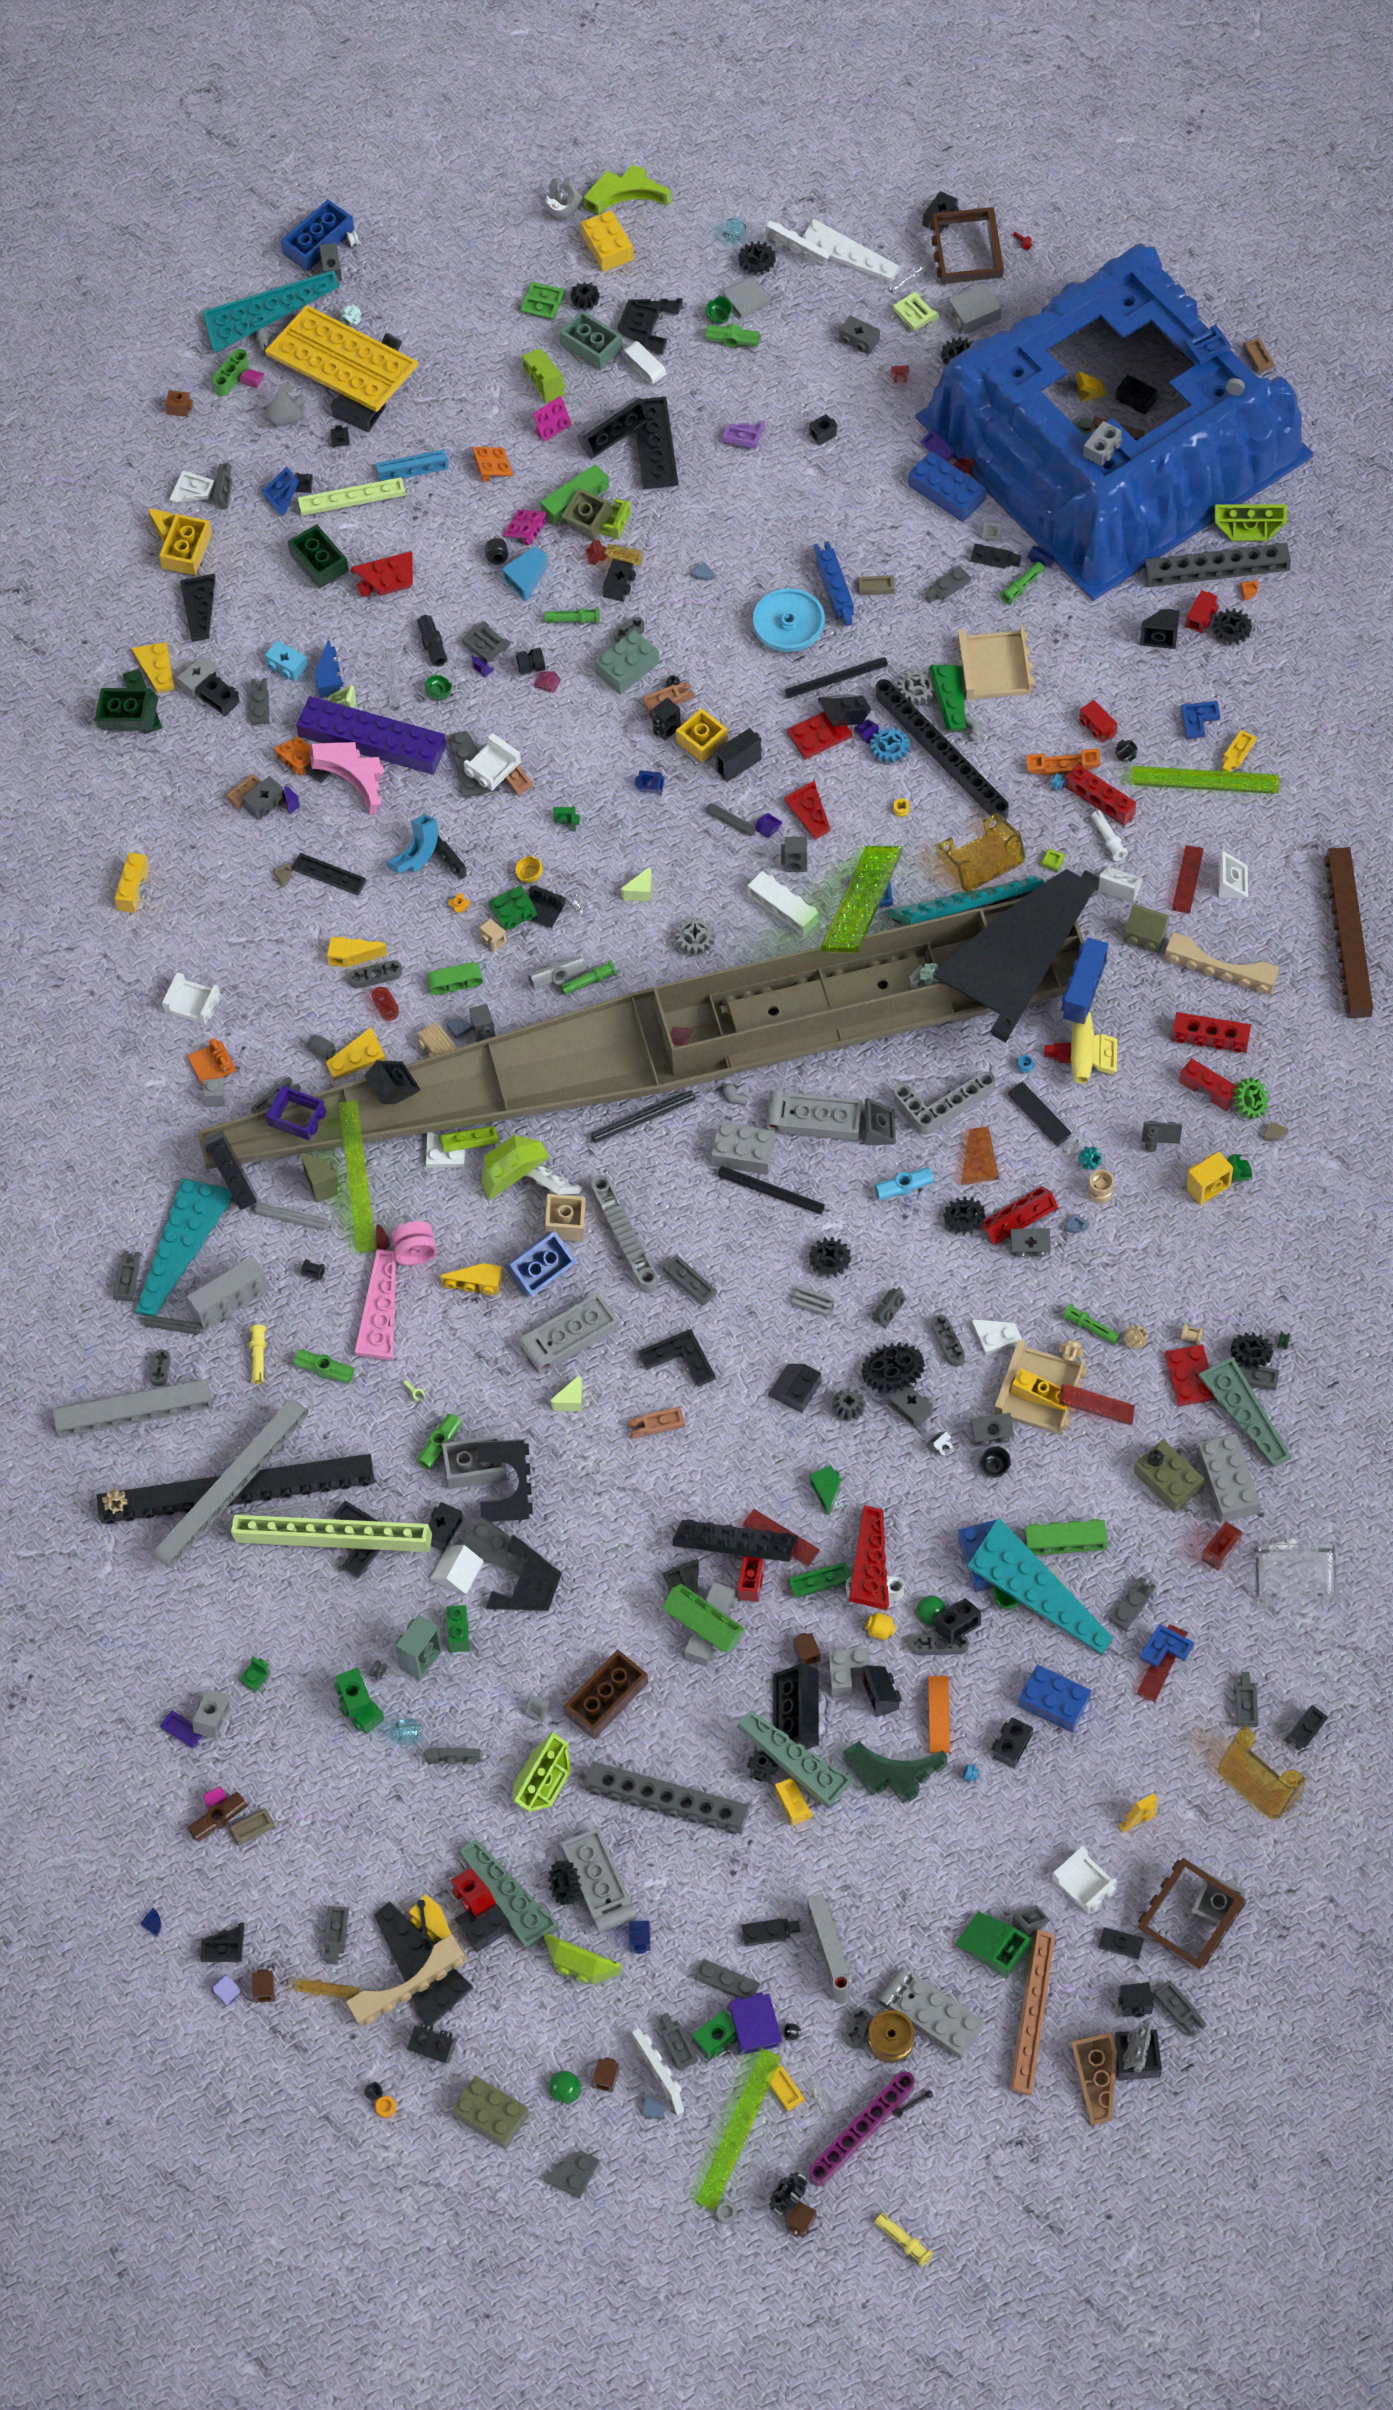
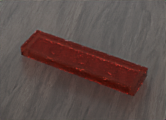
M1185 846L1172 906L1173 911L1191 913L1204 848Z
M1065 1383L1061 1386L1059 1404L1127 1425L1133 1423L1135 1405Z
M755 1509L752 1510L743 1522V1527H750L754 1530H770L776 1533L796 1535ZM798 1536V1544L792 1557L809 1567L819 1554L820 1549Z
M1171 1624L1168 1625V1629L1186 1638L1187 1631ZM1166 1653L1158 1668L1150 1665L1137 1691V1695L1156 1703L1176 1657Z

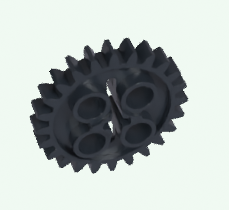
M899 1342L897 1346L891 1343L890 1347H887L884 1344L883 1349L876 1348V1353L870 1352L871 1357H865L866 1362L862 1363L863 1368L861 1369L867 1387L871 1386L872 1390L877 1389L878 1393L884 1389L887 1394L889 1390L895 1393L896 1389L903 1391L904 1386L910 1388L911 1382L917 1383L916 1378H921V1373H924L923 1367H925V1363L919 1349L915 1350L914 1345L909 1347L908 1343L902 1346L901 1342Z

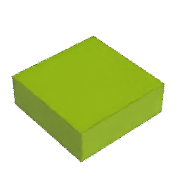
M1048 848L1041 866L1058 872L1065 859V854Z

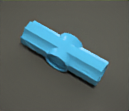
M925 1167L910 1173L901 1172L895 1178L874 1184L878 1199L882 1201L897 1195H909L912 1190L933 1184L934 1178L931 1169Z

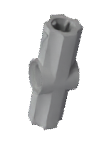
M581 956L560 963L552 961L547 964L546 968L529 973L528 981L533 990L551 983L562 984L568 977L584 972L586 970L585 964Z

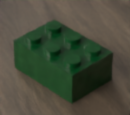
M318 524L288 541L290 555L319 589L349 571L347 558Z
M101 688L94 721L103 730H152L159 697L150 688Z

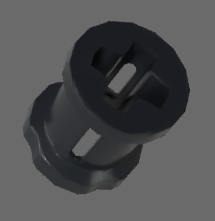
M308 1259L304 1261L301 1268L302 1276H312L318 1281H321L325 1272V1264H315Z

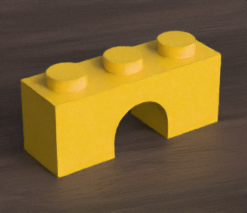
M128 852L115 895L117 910L136 913L140 899V882H145L149 869L146 855Z

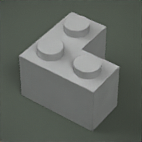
M869 1648L829 1651L832 1697L852 1696L851 1677L863 1676V1666L870 1665Z

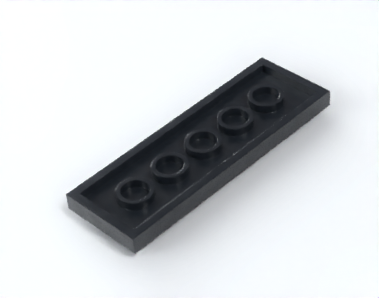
M666 396L642 399L650 419L635 430L643 489L677 486L678 476Z
M691 1519L681 1521L673 1538V1546L785 1562H790L798 1544V1535H792L791 1533H776L770 1530L761 1531L750 1527L740 1528L732 1525H718L712 1522L703 1523Z

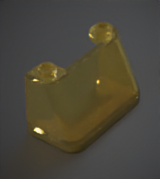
M1244 1725L1237 1732L1221 1759L1218 1767L1219 1774L1266 1817L1272 1820L1279 1819L1302 1797L1306 1778L1293 1769L1286 1770L1281 1776L1274 1772L1250 1750L1255 1744L1256 1737L1253 1731Z

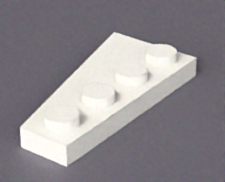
M638 2028L632 2032L634 2041L647 2064H652L650 2067L658 2082L661 2081L660 2083L668 2100H672L674 2111L679 2115L684 2112L679 2094L682 2090L676 2080L672 2081L670 2078L672 2074L668 2066L661 2064L662 2058L658 2050L651 2048L652 2042L647 2033L643 2035Z

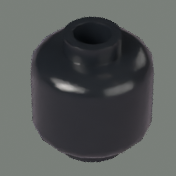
M493 538L485 544L486 559L491 564L499 565L508 559V546L503 539Z

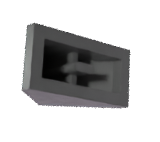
M1035 1905L1016 1912L1013 1915L1012 1926L1028 1937H1031L1034 1930H1040L1050 1919Z

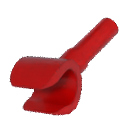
M1017 232L1013 233L1015 237L1022 241L1021 247L1024 250H1029L1032 247L1031 237L1027 236L1025 238Z

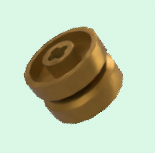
M886 2010L877 2014L869 2026V2047L872 2054L886 2063H897L907 2058L914 2047V2026L911 2019L897 2010Z

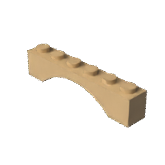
M1173 932L1165 952V960L1172 964H1179L1190 970H1198L1208 976H1216L1226 982L1231 981L1242 987L1255 989L1263 994H1272L1279 977L1280 967L1263 961L1246 965L1221 962L1204 953L1190 937Z
M451 1934L434 1945L425 1965L409 1981L384 1991L363 1990L346 2001L357 2022L361 2026H369L380 2015L392 2012L394 2006L400 2002L405 2003L412 1998L411 1995L417 1991L422 1992L433 1981H439L446 1977L447 1972L453 1968L458 1969L462 1967L468 1957L457 1939Z

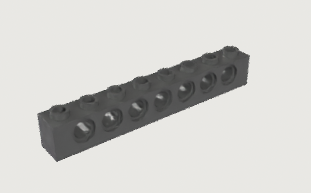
M1275 543L1271 545H1257L1255 547H1240L1230 550L1223 549L1213 552L1206 551L1196 554L1189 553L1180 556L1151 558L1145 560L1144 571L1149 588L1289 571L1291 558L1287 543Z
M592 1761L585 1782L586 1790L592 1795H605L613 1801L622 1800L634 1807L640 1805L647 1807L652 1812H665L670 1817L677 1818L679 1816L686 1818L688 1822H700L712 1829H717L718 1827L725 1829L729 1834H742L749 1813V1805L595 1761ZM606 1780L613 1781V1784L609 1786H606L603 1783ZM625 1786L633 1787L630 1791L623 1790ZM645 1791H650L652 1793L648 1797L642 1795V1793ZM663 1797H670L671 1801L663 1802L661 1799ZM684 1802H689L691 1806L688 1808H684L681 1806V1804ZM702 1808H709L710 1812L702 1813L700 1810ZM723 1813H728L730 1817L727 1819H722L720 1815Z

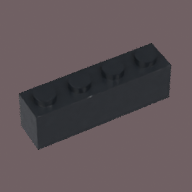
M223 1130L205 1138L206 1147L239 1209L242 1210L257 1203V1194Z

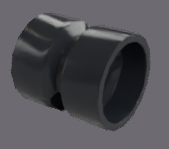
M541 647L531 649L529 653L526 650L516 652L520 675L530 674L532 670L535 672L546 670Z

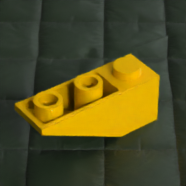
M341 936L331 937L327 953L328 965L350 967L386 956L387 947L386 943L380 941L371 942L362 939H346Z
M482 1263L442 1274L441 1283L442 1286L448 1289L458 1288L466 1292H482L489 1296L493 1294L499 1295L503 1269L502 1266Z
M1020 1368L1010 1390V1393L1028 1402L1063 1411L1066 1410L1074 1395L1023 1368Z
M425 1894L420 1900L425 1901L424 1914L427 1934L433 1942L435 1940L440 1942L451 1935L441 1906ZM416 1903L409 1911L412 1925L419 1929L420 1927L422 1928L420 1908H418Z

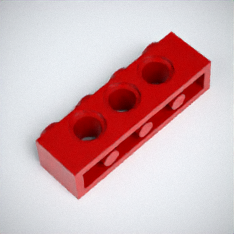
M1079 764L1066 776V788L1123 826L1135 815L1136 801Z
M1176 1012L1172 1041L1181 1044H1195L1199 1047H1213L1217 1050H1231L1235 1053H1246L1251 1024Z

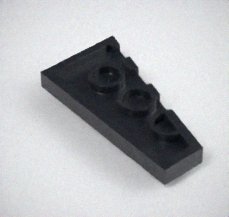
M215 574L180 580L192 642L210 639L216 581Z

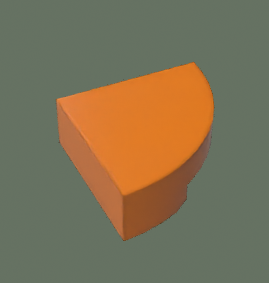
M1258 580L1240 583L1244 601L1255 596L1258 591Z

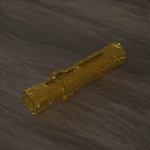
M298 1978V1987H296V1992L313 1993L314 1996L321 1994L350 1999L359 1994L360 1987L321 1982L319 1979L311 1981Z

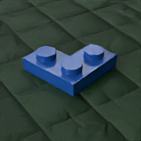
M1218 701L1181 705L1187 739L1205 737L1203 722L1220 720Z
M1159 1624L1140 1654L1139 1659L1155 1668H1158L1166 1653L1185 1662L1195 1643Z

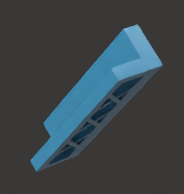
M444 449L375 463L379 481L400 477L403 479L449 469L448 458Z

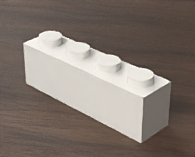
M762 871L747 885L748 896L802 936H805L818 923V911L816 908L806 904L800 896L791 893L785 885H780L771 875H767Z

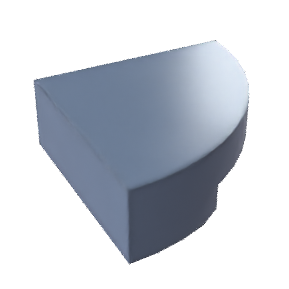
M706 563L690 571L691 576L695 579L712 580L716 578L715 573Z
M454 1019L446 1022V1026L456 1039L472 1030V1026L464 1020Z
M1074 1213L1063 1230L1069 1233H1080L1090 1227V1223Z
M646 2094L643 2117L664 2119V2110L661 2103L655 2097Z

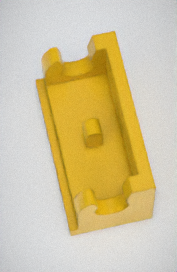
M793 1778L775 1784V1793L792 1826L813 1817Z

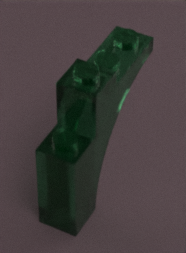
M858 1741L843 1751V1760L871 1796L876 1793H882L887 1789V1785H889L901 1802L904 1803L907 1800L912 1801L918 1796L919 1782L920 1784L926 1782L935 1771L940 1772L946 1767L947 1755L941 1750L924 1759L898 1761L882 1757Z

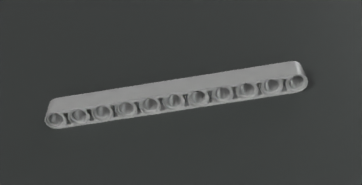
M294 1399L289 1400L161 1542L153 1556L168 1568H172L306 1419L309 1410Z

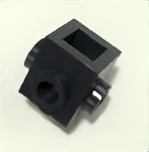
M755 1750L754 1757L750 1756L747 1768L750 1769V1778L770 1783L772 1775L775 1776L778 1764L763 1750L761 1752Z

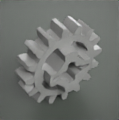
M914 669L913 673L907 671V676L902 674L901 680H898L897 689L912 704L917 703L920 706L921 702L926 705L927 699L932 701L933 695H936L930 672L924 674L923 669L920 672Z
M694 916L692 921L686 918V923L680 922V927H676L675 940L677 946H681V951L687 950L688 955L694 952L695 956H697L699 951L704 954V949L711 950L710 945L715 944L714 926H710V921L704 923L702 917L700 920H697L696 916Z

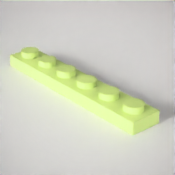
M402 477L299 497L298 502L301 515L304 516L405 496V489Z

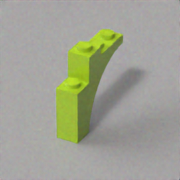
M632 164L622 177L606 171L583 197L584 209L599 215L612 205L635 199L656 201L668 206L671 202V190L654 182L652 179H648L647 172L643 168Z

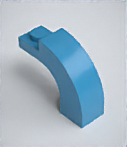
M424 814L412 820L413 837L409 847L402 854L386 861L387 868L398 874L405 872L407 869L416 872L422 868L430 859L437 844V819Z

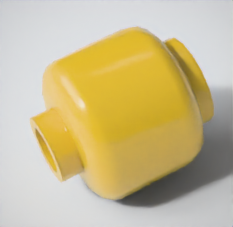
M875 1612L873 1615H869L865 1630H867L870 1637L885 1641L889 1636L894 1635L896 1625L893 1624L892 1616Z

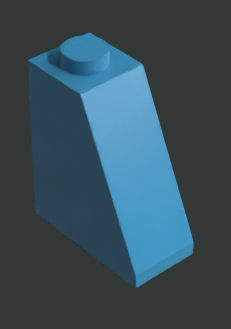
M534 546L502 568L503 580L525 601L529 599L547 569L546 553Z

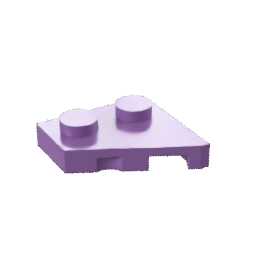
M760 421L758 425H750L749 422L727 425L722 436V442L756 449L765 428V421Z

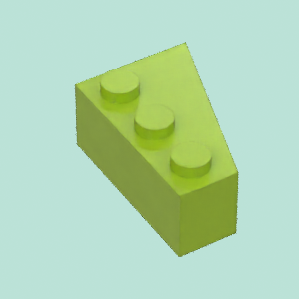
M539 348L522 355L523 367L545 404L553 401L560 395L563 397L565 388L563 375L549 359L548 354Z

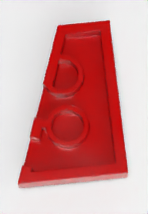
M815 780L784 797L786 805L814 840L830 832V826L816 788Z

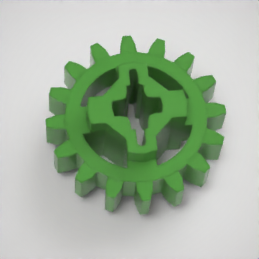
M1255 1078L1242 1079L1241 1082L1237 1083L1238 1088L1233 1089L1236 1096H1232V1099L1236 1100L1233 1106H1238L1237 1113H1242V1117H1247V1119L1260 1118L1261 1115L1266 1113L1264 1109L1269 1108L1266 1101H1270V1098L1266 1097V1094L1269 1092L1264 1091L1265 1084L1260 1085V1080H1255Z

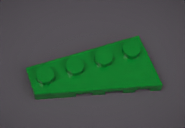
M932 664L929 667V671L947 732H963L966 729L962 666Z

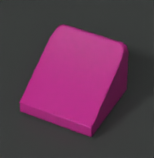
M247 369L240 376L241 383L258 388L264 373Z
M221 1786L203 1794L208 1809L213 1805H219L227 1799Z

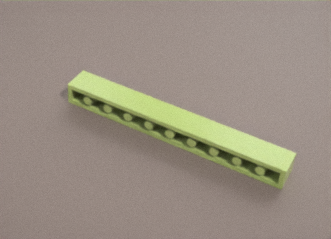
M234 1515L231 1530L236 1543L430 1552L432 1532L428 1524Z

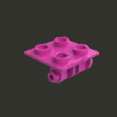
M561 395L533 413L537 424L535 433L538 436L541 435L543 442L571 425Z
M519 509L502 536L523 538V543L529 546L546 523V512Z

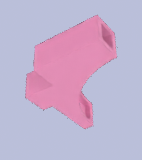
M355 742L312 744L310 750L312 769L329 771L349 781L364 798L369 814H376L378 807L381 806V798L377 796L378 782L384 772L383 764H380L379 757L360 758L359 749H356Z

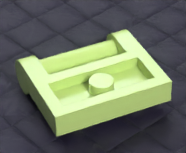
M918 292L910 294L893 305V310L914 332L930 321L934 322L939 317V314L921 299ZM913 303H916L926 313V315H924Z

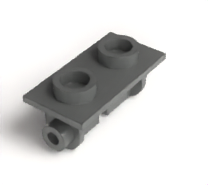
M900 1287L889 1290L882 1300V1303L886 1305L879 1304L872 1313V1320L875 1322L881 1321L884 1328L893 1320L895 1314L906 1300Z

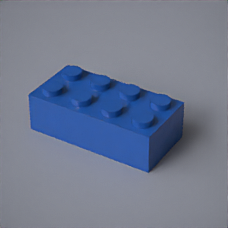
M327 199L281 240L283 254L306 271H309L321 260L319 245L331 243L338 245L347 237L346 232L351 233L354 230L353 216Z
M932 451L908 474L909 487L961 522H964L986 500V487Z
M1087 937L1085 944L1081 943L1078 953L1079 958L1075 960L1073 975H1070L1067 983L1068 989L1064 991L1062 997L1061 1011H1063V1019L1085 1024L1107 962L1109 943Z

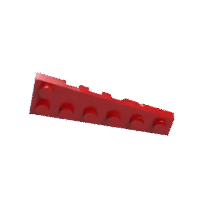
M863 1506L848 1601L887 1611L889 1595L886 1581L887 1570L885 1565L884 1516L882 1509Z

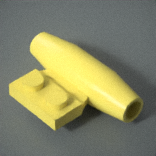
M1090 1012L1085 1024L1074 1022L1071 1033L1074 1081L1080 1084L1089 1082L1092 1065L1096 1070L1113 1075L1117 1072V1038L1104 1034L1094 1036Z

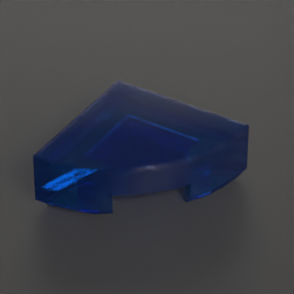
M152 1908L140 1925L156 1937H158L161 1931V1919L158 1912Z

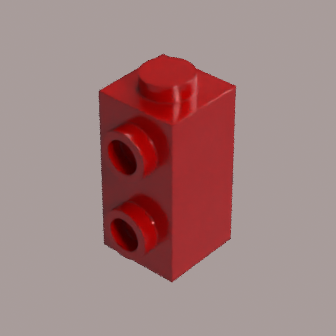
M1201 590L1186 616L1185 627L1202 633L1205 627L1208 628L1212 620V614L1215 615L1219 608V604H1217L1218 596Z
M1095 700L1080 709V723L1087 727L1096 739L1104 743L1106 740H1111L1115 737L1118 723Z

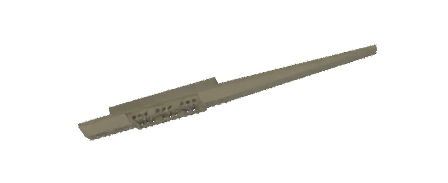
M1021 899L632 992L419 1060L405 1066L421 1090L397 1104H382L373 1089L368 1085L366 1078L310 1095L324 1100L326 1109L324 1119H320L318 1130L315 1135L311 1136L310 1140L268 1126L266 1115L269 1109L198 1131L206 1169L217 1168L206 1147L205 1138L222 1130L240 1164L296 1155L303 1152L308 1153L660 1094L730 1077L735 1073L915 1029L993 1013L995 1011L942 981L938 982V984L924 985L922 988L913 990L910 986L909 976L918 965L925 967V963L938 964V968L941 967L972 938ZM1077 921L1028 1004L1063 996L1064 991H1067V983L1070 975H1073L1075 960L1079 958L1078 953L1081 943L1085 944ZM879 982H886L888 987L880 989L877 985ZM771 1008H776L779 1013L771 1016L768 1011ZM288 1102L280 1119L306 1128L315 1110Z

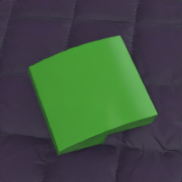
M531 282L528 294L525 295L521 312L554 319L562 303L565 290Z

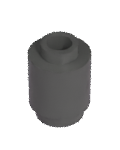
M312 1035L308 1040L307 1048H309L310 1052L324 1060L334 1056L336 1049L335 1044L320 1035Z

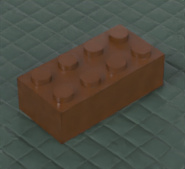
M617 1649L563 1706L564 1715L595 1740L649 1683L648 1674Z

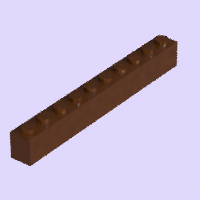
M1328 848L1327 856H1324V866L1328 867L1326 880L1327 883H1330L1331 887L1328 888L1329 899L1333 901L1331 904V915H1335V919H1333V930L1337 931L1335 945L1339 947L1340 951L1337 952L1338 963L1342 965L1339 972L1340 979L1344 980L1342 995H1346L1344 1010L1345 1012L1348 1011L1349 1018L1372 1017L1373 1002L1351 848Z

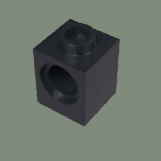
M825 414L809 423V434L820 446L837 436V423L833 418L831 419Z

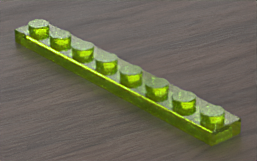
M1132 766L1131 785L1278 794L1280 775Z
M358 1101L339 1102L357 1253L377 1251Z
M762 2048L695 2201L696 2204L716 2211L782 2056Z

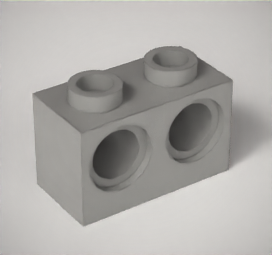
M1103 421L1084 445L1083 457L1102 466L1105 461L1110 460L1115 448L1118 449L1122 443V430Z

